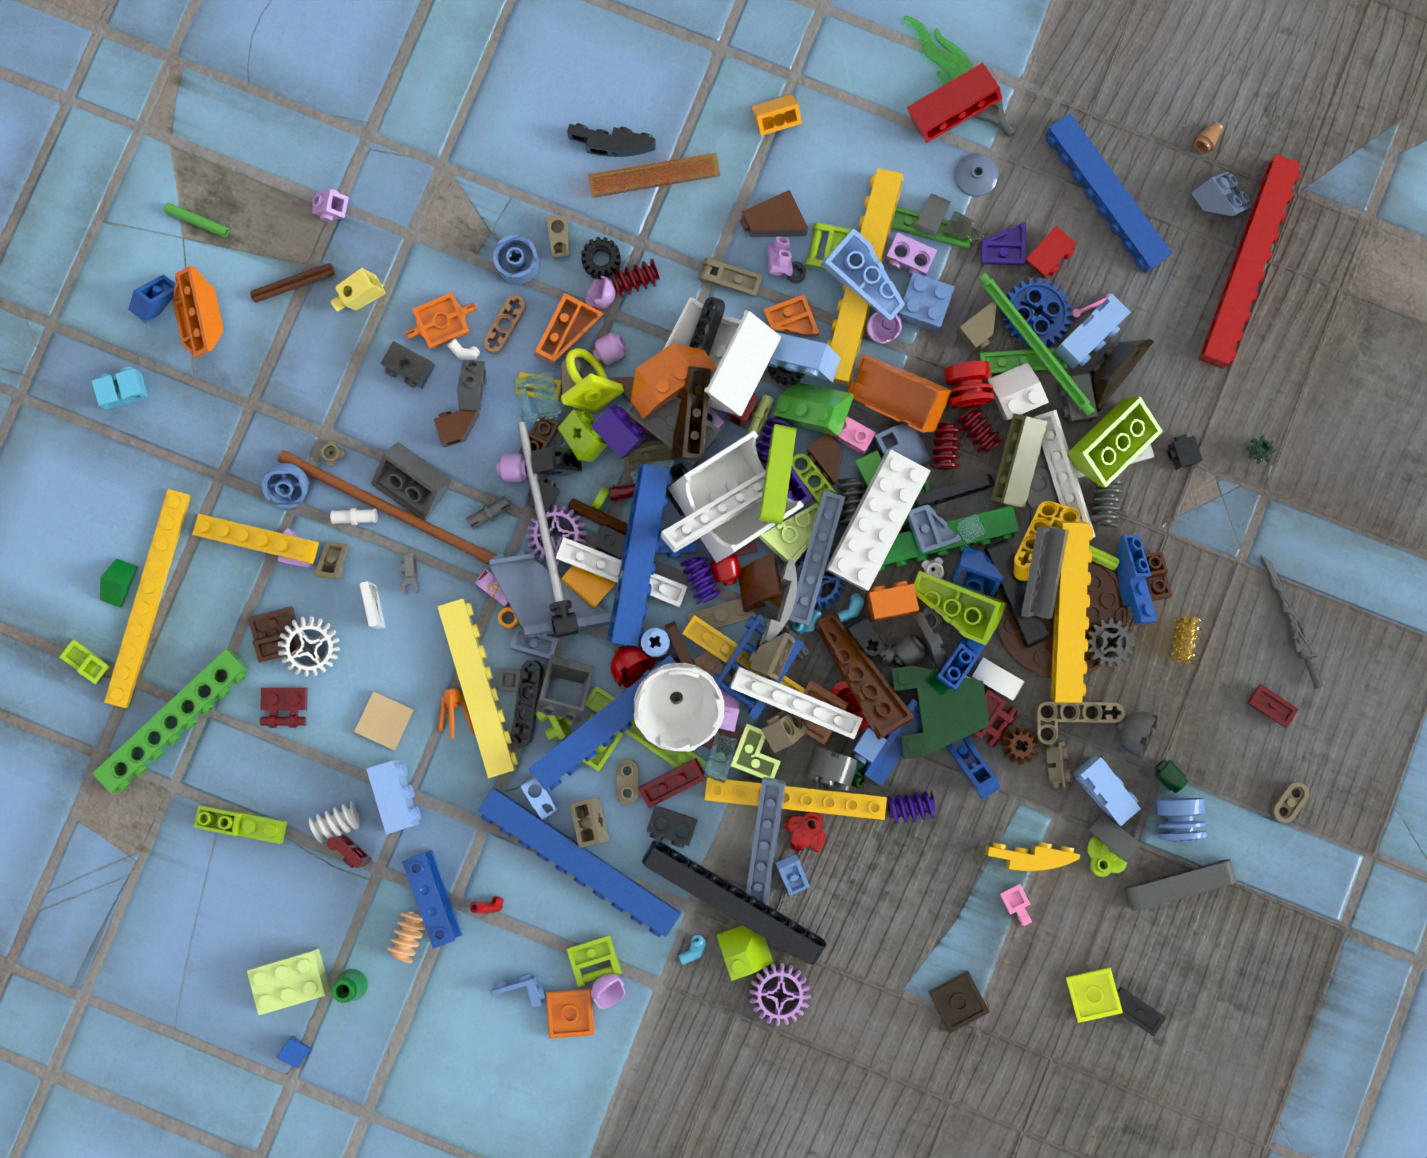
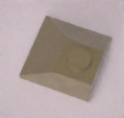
M785 632L760 646L757 652L754 651L749 659L750 669L778 681L796 640Z

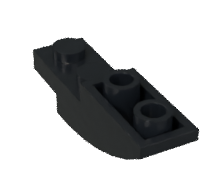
M569 123L567 130L570 140L585 143L587 153L594 155L627 157L644 154L656 149V138L644 132L640 134L634 133L627 127H614L611 135L602 129H597L596 131L588 129L586 125L576 123V125Z

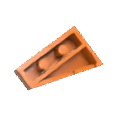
M564 293L534 352V356L554 365L602 318L604 313Z

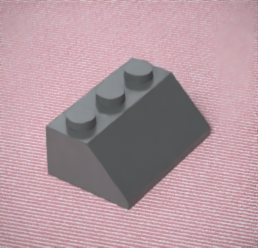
M397 442L383 454L371 484L415 516L426 520L445 495L451 479Z

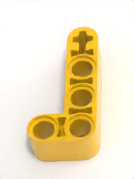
M1045 501L1039 505L1014 559V576L1018 580H1028L1037 527L1048 525L1058 528V521H1080V514L1076 509L1052 501Z

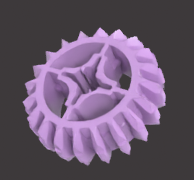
M554 505L552 513L550 511L546 512L547 521L553 519L552 527L549 529L550 536L556 531V526L559 533L564 534L557 540V543L554 537H551L554 556L557 554L563 537L567 539L574 538L575 542L582 545L586 544L585 540L580 539V537L587 536L585 531H580V529L585 527V524H577L581 517L578 515L572 518L574 515V510L572 509L566 514L565 506H562L561 511L558 512V507ZM532 518L531 521L535 524V527L528 526L527 529L533 532V534H528L527 539L534 541L530 542L528 546L530 548L537 547L532 553L536 556L541 552L539 560L543 561L546 556L544 548H542L539 541L542 540L539 524L535 518ZM559 518L569 521L573 525L574 531L561 529ZM555 559L556 565H560L561 561Z
M772 963L771 968L773 971L769 972L767 967L763 968L764 976L759 972L756 973L760 981L752 980L751 984L757 987V989L749 990L750 994L756 995V997L750 999V1003H758L753 1007L754 1012L762 1010L759 1014L760 1019L764 1018L767 1014V1023L770 1024L772 1019L776 1018L775 1024L777 1026L780 1025V1019H784L785 1025H788V1017L791 1016L792 1020L796 1022V1012L801 1016L804 1015L800 1007L808 1008V1003L803 1001V999L811 998L810 994L804 993V991L810 989V986L802 985L807 980L805 976L798 979L801 974L799 969L792 973L793 965H789L786 971L784 970V963H780L779 970H776L775 963ZM778 976L774 987L762 989L769 979ZM785 977L790 978L796 983L799 992H793V990L785 987ZM781 983L783 993H785L786 995L785 997L782 996L783 998L780 999L779 1004L777 995H775L774 992H777V989H780ZM761 996H767V998L775 1001V1011L765 1006ZM797 999L792 1008L782 1012L786 1001Z

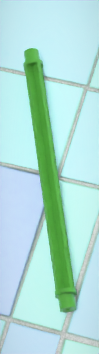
M986 273L979 277L983 288L1079 407L1080 411L1082 410L1086 416L1092 414L1095 409L1091 406L1090 400L1086 398L994 280L990 279Z

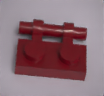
M261 688L260 710H269V717H260V726H269V728H277V726H289V728L306 726V717H298V710H307L308 688ZM278 710H289V717H278Z
M986 690L985 697L990 726L974 733V735L982 739L988 733L991 737L987 744L994 748L998 741L1001 742L1004 736L1003 733L1008 726L1014 723V717L1018 710L1011 706L1006 713L1002 710L1006 701L990 690ZM998 716L1002 720L997 728L994 729L991 725Z

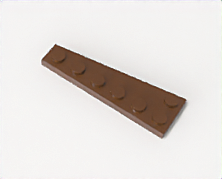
M833 612L819 619L815 623V627L878 740L910 722L914 718L913 714L836 614Z

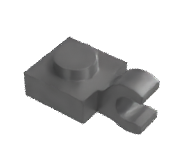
M405 554L404 560L401 561V571L407 578L401 585V591L403 594H407V586L413 585L414 592L418 593L417 557L414 554Z

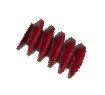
M653 258L650 259V266L645 261H642L641 269L637 264H634L633 271L626 266L625 274L620 269H617L616 276L612 273L620 297H623L624 290L631 295L632 287L637 292H640V285H643L647 290L649 282L656 287L657 280H660Z
M976 407L961 416L957 420V424L965 423L962 431L970 430L967 438L975 437L972 445L980 444L977 452L985 451V454L1001 444L1004 439H995L999 432H990L994 425H985L988 417L980 418L983 410L975 411Z
M939 422L937 425L938 430L934 431V435L938 438L933 440V444L938 447L932 449L936 456H933L931 459L936 464L932 465L931 468L952 470L959 467V464L954 463L953 460L960 458L959 455L954 454V451L961 450V447L955 445V442L962 440L956 436L957 433H962V430L957 428L955 424Z

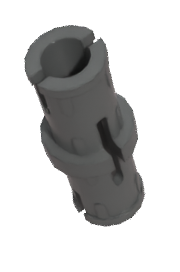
M504 496L489 506L487 504L484 505V509L466 517L474 530L489 520L491 522L494 521L495 517L512 508Z

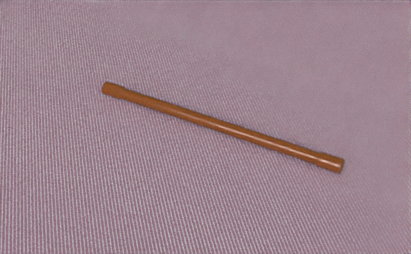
M285 450L278 457V462L294 464L300 467L305 474L474 556L477 560L487 565L489 560L497 555L319 469Z

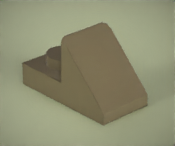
M325 542L314 574L315 577L335 580L343 579V565L348 553V544Z

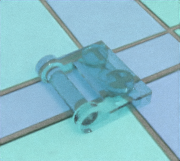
M552 372L519 377L513 380L520 399L523 413L521 415L522 422L530 423L562 416ZM528 385L533 387L538 410L536 413H531L526 390Z

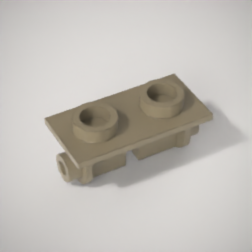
M1059 742V747H1057L1056 743L1047 744V764L1056 763V767L1048 768L1049 784H1052V788H1060L1061 783H1063V788L1069 787L1070 782L1073 780L1071 768L1068 769L1067 762L1070 759L1069 747L1066 746L1065 742Z

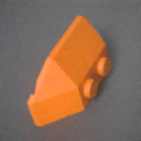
M188 266L175 273L176 283L173 293V306L181 343L194 358H197L212 351L223 334L224 329L215 289L193 266Z
M672 343L636 368L631 402L643 420L683 393L688 366L709 368L711 373L717 370L705 350Z

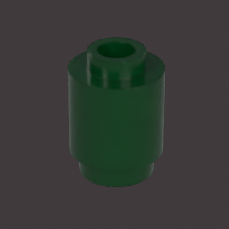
M1162 760L1154 768L1156 770L1154 775L1169 791L1172 790L1174 793H1177L1188 783L1185 779L1186 775L1172 760L1167 762Z

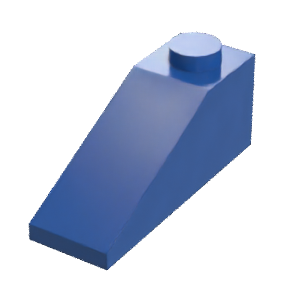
M968 737L946 747L981 800L1001 788L997 776Z

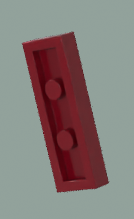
M694 758L639 786L638 790L650 808L704 781L707 775L697 758Z

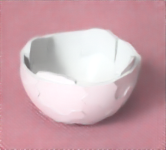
M669 663L650 672L641 682L634 698L633 715L636 726L649 742L662 749L689 752L696 750L697 747L716 735L724 718V700L718 685L706 671L688 663ZM673 692H680L683 696L681 700L675 702L670 699V695Z

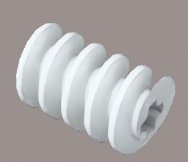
M350 801V809L345 804H342V812H339L334 807L333 815H330L326 810L324 819L319 814H316V822L309 817L310 829L320 843L325 842L326 838L334 837V834L341 836L342 831L349 833L351 827L357 830L360 822L359 813L353 801Z

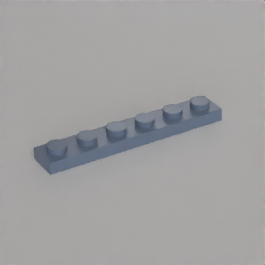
M823 491L797 583L794 607L788 621L806 626L810 625L845 500L844 496Z
M768 777L762 779L746 893L768 905L786 786V781Z

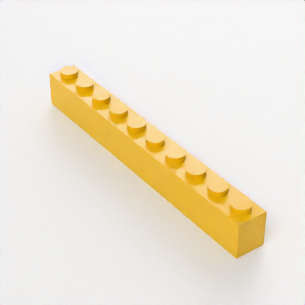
M877 168L876 175L871 176L869 188H872L870 196H866L864 203L866 213L865 216L860 218L859 229H861L860 234L871 243L873 251L882 263L904 179L903 173ZM843 285L844 297L839 299L837 305L839 316L838 319H834L831 332H834L833 339L828 340L827 344L841 358L833 383L850 386L871 306Z

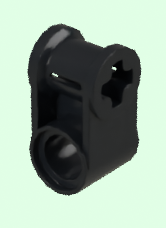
M865 614L845 626L869 658L877 657L883 649V643ZM868 642H871V644L876 643L878 645L876 647V652H874L873 650H867L869 646Z

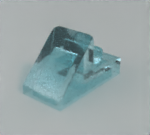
M716 733L706 758L707 763L703 773L704 777L725 783L737 739Z

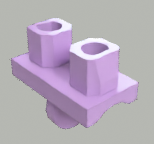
M776 237L775 243H768V271L771 275L780 276L783 273L788 276L792 275V256L788 238Z

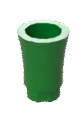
M345 970L334 982L331 990L332 996L337 1002L341 1003L358 1000L367 991V979L359 970ZM345 985L348 986L349 991L345 990Z

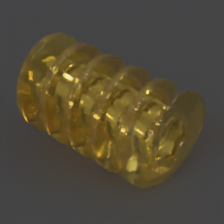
M1194 617L1176 618L1175 622L1181 626L1174 627V631L1179 634L1172 636V639L1178 643L1171 645V648L1176 652L1170 653L1169 657L1177 662L1197 665V662L1191 659L1192 657L1199 656L1193 649L1200 648L1201 646L1195 643V640L1202 639V636L1196 634V631L1203 630V627L1197 624L1198 622H1204V620Z

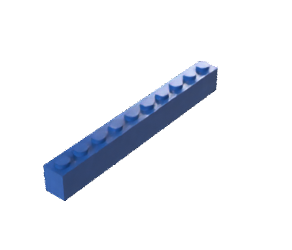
M497 788L491 790L479 808L478 812L482 814L480 817L489 824L495 822L501 826L499 830L509 837L514 835L519 839L518 843L526 849L532 847L538 851L536 855L546 862L550 859L556 863L555 868L563 874L569 872L575 876V882L583 887L587 884L593 888L592 893L603 900L606 897L612 901L611 906L618 911L623 912V910H626L632 914L630 918L640 925L642 923L650 927L649 931L660 938L663 935L666 937L680 917L681 912L585 847L579 848L576 841L542 820L539 816Z

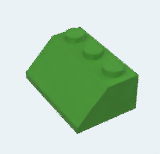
M797 382L780 394L773 416L785 420L795 427L840 436L854 394Z

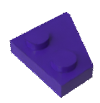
M1026 222L1020 223L1010 230L1002 231L994 237L991 236L982 240L981 264L1025 265Z

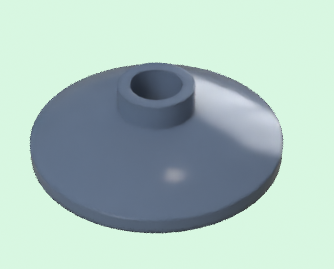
M970 154L958 163L955 170V180L958 187L964 193L971 196H983L995 187L998 181V169L993 160L988 156ZM978 169L982 174L976 175L974 170Z

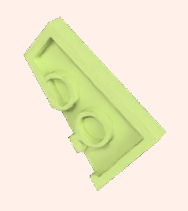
M817 503L784 521L782 525L779 524L758 537L784 562L790 558L793 559L795 564L808 548L819 505Z

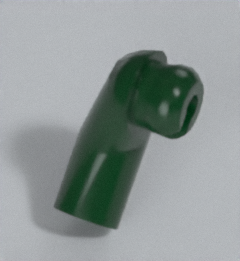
M859 761L857 762L851 784L856 788H861L865 784L861 771L865 764Z

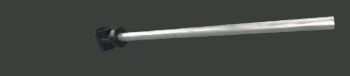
M520 422L517 426L555 602L549 605L550 611L556 614L551 616L554 636L559 638L578 634L576 615L574 612L569 613L568 610L572 607L571 600H564L539 481L537 474H533L532 449L526 422Z

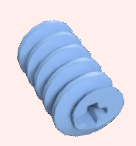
M652 628L643 634L641 646L648 655L653 658H660L668 653L670 640L664 630ZM659 638L661 646H655L654 648H651V640H657Z

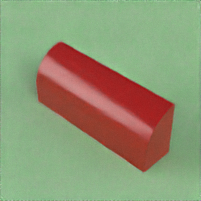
M981 63L909 105L907 110L925 143H928L1002 100L999 85L984 63Z

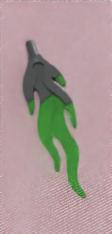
M909 16L904 17V20L918 31L926 56L940 65L950 76L951 80L973 68L965 52L944 38L938 28H935L934 31L936 40L951 54V57L945 55L935 46L928 31L921 22ZM937 71L936 75L942 85L949 83L946 76L941 71ZM1002 100L973 116L990 122L995 126L999 125L1009 137L1016 132L1005 119L1006 115L1003 110Z

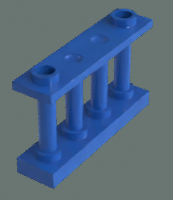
M759 614L756 617H750L745 625L747 631L721 672L713 675V679L718 687L745 704L749 710L747 714L757 720L767 703L731 689L730 684L723 679L729 669L736 672L739 666L749 670L735 660L742 650L750 655L754 651L757 652L758 649L747 641L754 631L763 635L765 626L759 623L763 618ZM794 638L796 641L778 681H773L781 682L805 643Z
M433 850L402 861L432 948L434 949L455 941L456 937L463 934Z

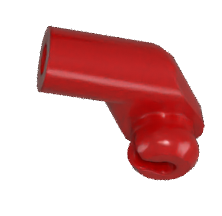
M494 896L492 902L474 901L470 905V910L472 913L481 914L499 912L503 908L504 900L501 897Z

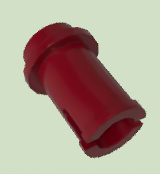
M635 483L609 487L610 500L618 502V499L632 498Z

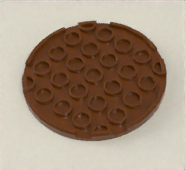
M1094 561L1088 563L1091 583L1087 585V594L1090 596V606L1086 608V616L1089 618V628L1085 630V639L1090 640V637L1086 633L1093 632L1094 630L1091 626L1094 624L1099 626L1100 620H1104L1106 624L1108 619H1113L1114 624L1120 620L1122 621L1121 627L1127 626L1128 607H1123L1117 576L1111 569ZM999 587L995 598L1006 602ZM1006 604L996 630L1005 650L1025 669L1040 676L1051 678L1054 612L1051 619L1041 617L1049 639L1027 648ZM1112 628L1104 629L1108 633H1113L1116 631ZM1096 638V648H1097V647H1098V639ZM1114 638L1106 639L1108 641V644L1105 648L1113 647L1111 643L1113 642ZM1084 652V661L1087 662L1086 674L1102 666L1098 665V658L1095 660L1090 659L1093 655L1092 652ZM1107 652L1103 656L1110 658L1112 654Z

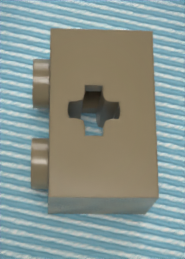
M600 797L569 804L579 848L610 842Z

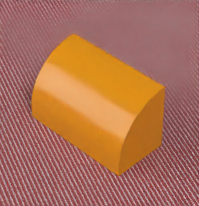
M792 94L751 106L753 117L761 136L802 124L799 105Z

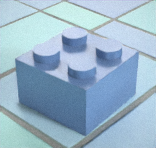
M913 272L903 298L905 305L898 312L901 321L938 333L955 286Z

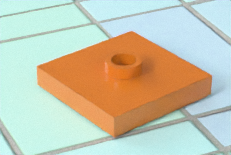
M592 988L546 992L549 1039L595 1035L593 1000L591 996Z

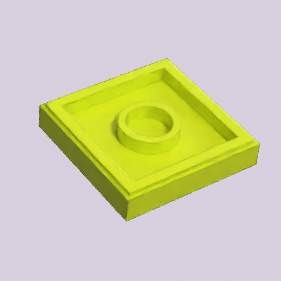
M1111 967L1066 977L1078 1023L1123 1013Z

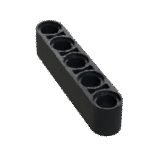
M1004 539L985 547L986 555L1003 576L999 587L1025 646L1029 648L1048 640L1049 636L1041 617L1021 616L1027 584L1026 581L1018 580L1014 576L1015 556L1009 542Z

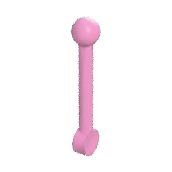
M1111 293L1080 310L1074 309L1072 317L1078 318L1081 313L1102 304Z

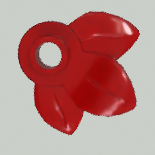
M807 812L804 816L793 815L785 822L784 827L792 832L790 845L793 850H802L808 845L815 852H819L823 848L826 836L822 830L824 821L819 813ZM813 820L816 822V826L812 827L808 822Z

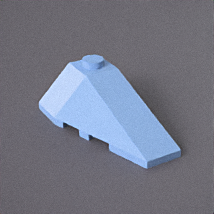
M853 228L820 265L887 320L891 321L905 303L886 274L884 266L873 251L871 243Z

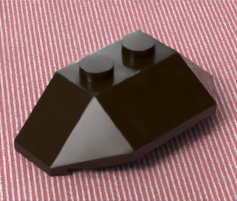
M1153 340L1120 342L1115 348L1111 345L1103 355L1106 358L1102 364L1098 362L1090 373L1093 375L1091 383L1097 413L1154 343Z

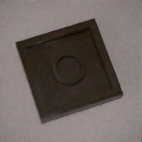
M969 971L928 991L949 1033L990 1013Z

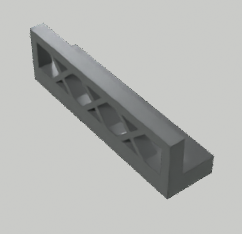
M1048 525L1037 527L1021 616H1038L1046 619L1053 617L1069 530Z

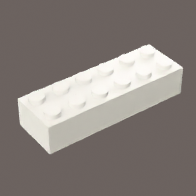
M893 450L886 451L825 570L864 591H869L930 470Z

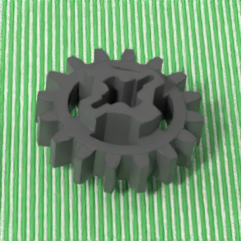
M1108 619L1106 624L1104 620H1100L1099 626L1096 624L1091 626L1094 630L1093 632L1086 633L1090 637V640H1088L1090 648H1088L1087 652L1093 653L1090 658L1091 660L1099 659L1098 665H1103L1106 662V667H1112L1114 662L1115 666H1120V659L1126 662L1128 661L1126 654H1133L1129 647L1135 645V642H1131L1129 638L1133 637L1134 634H1127L1126 631L1129 629V626L1121 627L1122 621L1119 620L1114 624L1113 619ZM1112 628L1116 631L1113 633H1108L1104 629ZM1096 638L1098 639V647H1097V648H1096ZM1114 638L1113 642L1111 643L1113 647L1105 648L1108 644V641L1106 639ZM1122 638H1123V641H1124V646H1123V648L1121 647V639H1122ZM1107 652H1110L1112 655H1115L1116 657L1107 658L1103 655Z

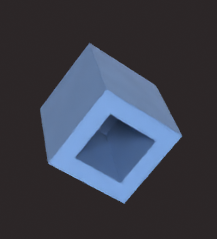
M867 728L863 731L851 752L855 754L854 758L863 764L866 762L873 763L887 740L885 738L878 740L873 730Z

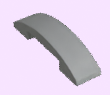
M789 558L782 566L779 577L781 586L785 590L776 621L771 619L765 625L759 646L771 641L782 630L793 610L797 593V573L793 559Z

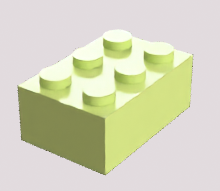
M319 948L247 970L258 1016L323 997L331 992Z

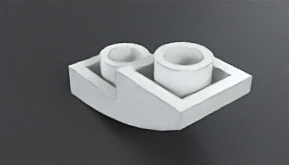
M986 658L981 660L972 675L973 678L983 681L985 685L1013 701L1025 682Z

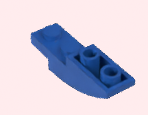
M1140 535L1120 536L1118 548V582L1123 607H1131L1136 625L1152 624L1158 620L1145 580L1151 576Z
M963 636L936 678L955 691L986 645Z

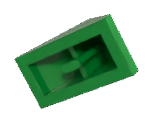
M115 559L100 577V600L122 608L138 566Z

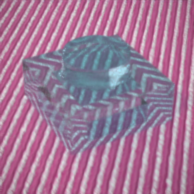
M977 514L955 524L966 544L987 533Z

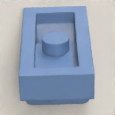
M796 854L776 863L789 896L810 887Z

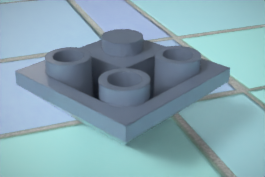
M1229 172L1210 178L1191 193L1202 210L1206 212L1235 216L1252 208L1249 203L1250 198L1245 192L1241 191L1237 185L1236 177Z
M909 423L891 427L876 434L873 438L881 459L886 451L893 450L919 465L931 461L918 431L908 426Z

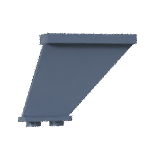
M527 551L515 553V556L506 557V555L493 556V559L489 560L488 567L491 569L522 627L523 639L554 634L551 616L556 614L550 611L549 605L555 602L549 570L534 560V553L528 554ZM560 579L564 600H571L572 607L568 610L569 613H575L578 630L610 626L612 612H607L599 605L592 608Z

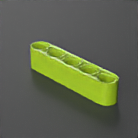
M778 424L773 426L759 514L760 521L780 525L783 523L797 428Z

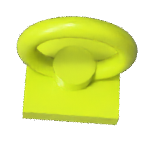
M580 348L569 351L566 356V367L576 385L561 396L563 404L595 414L624 392L622 384L607 379L603 366L590 352ZM575 358L585 359L594 368L597 375L590 373L582 379L575 367Z

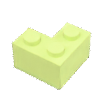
M746 724L730 766L760 778L768 777L774 779L781 761L760 753L765 736L761 729Z

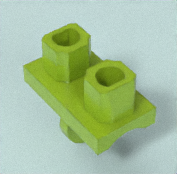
M536 711L540 722L550 719L553 725L545 730L549 741L561 740L572 734L569 725L573 724V721H567L554 715L548 716Z

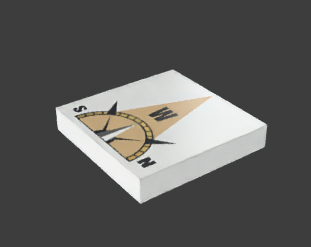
M368 581L360 583L368 626L377 630L386 628L377 586Z

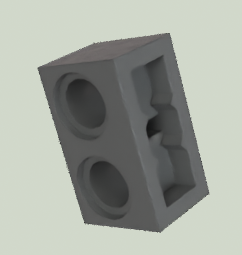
M463 360L457 387L459 410L481 411L487 382L485 361Z

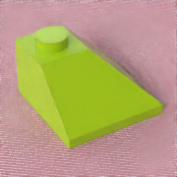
M744 925L716 934L731 981L753 974L774 963L766 939Z

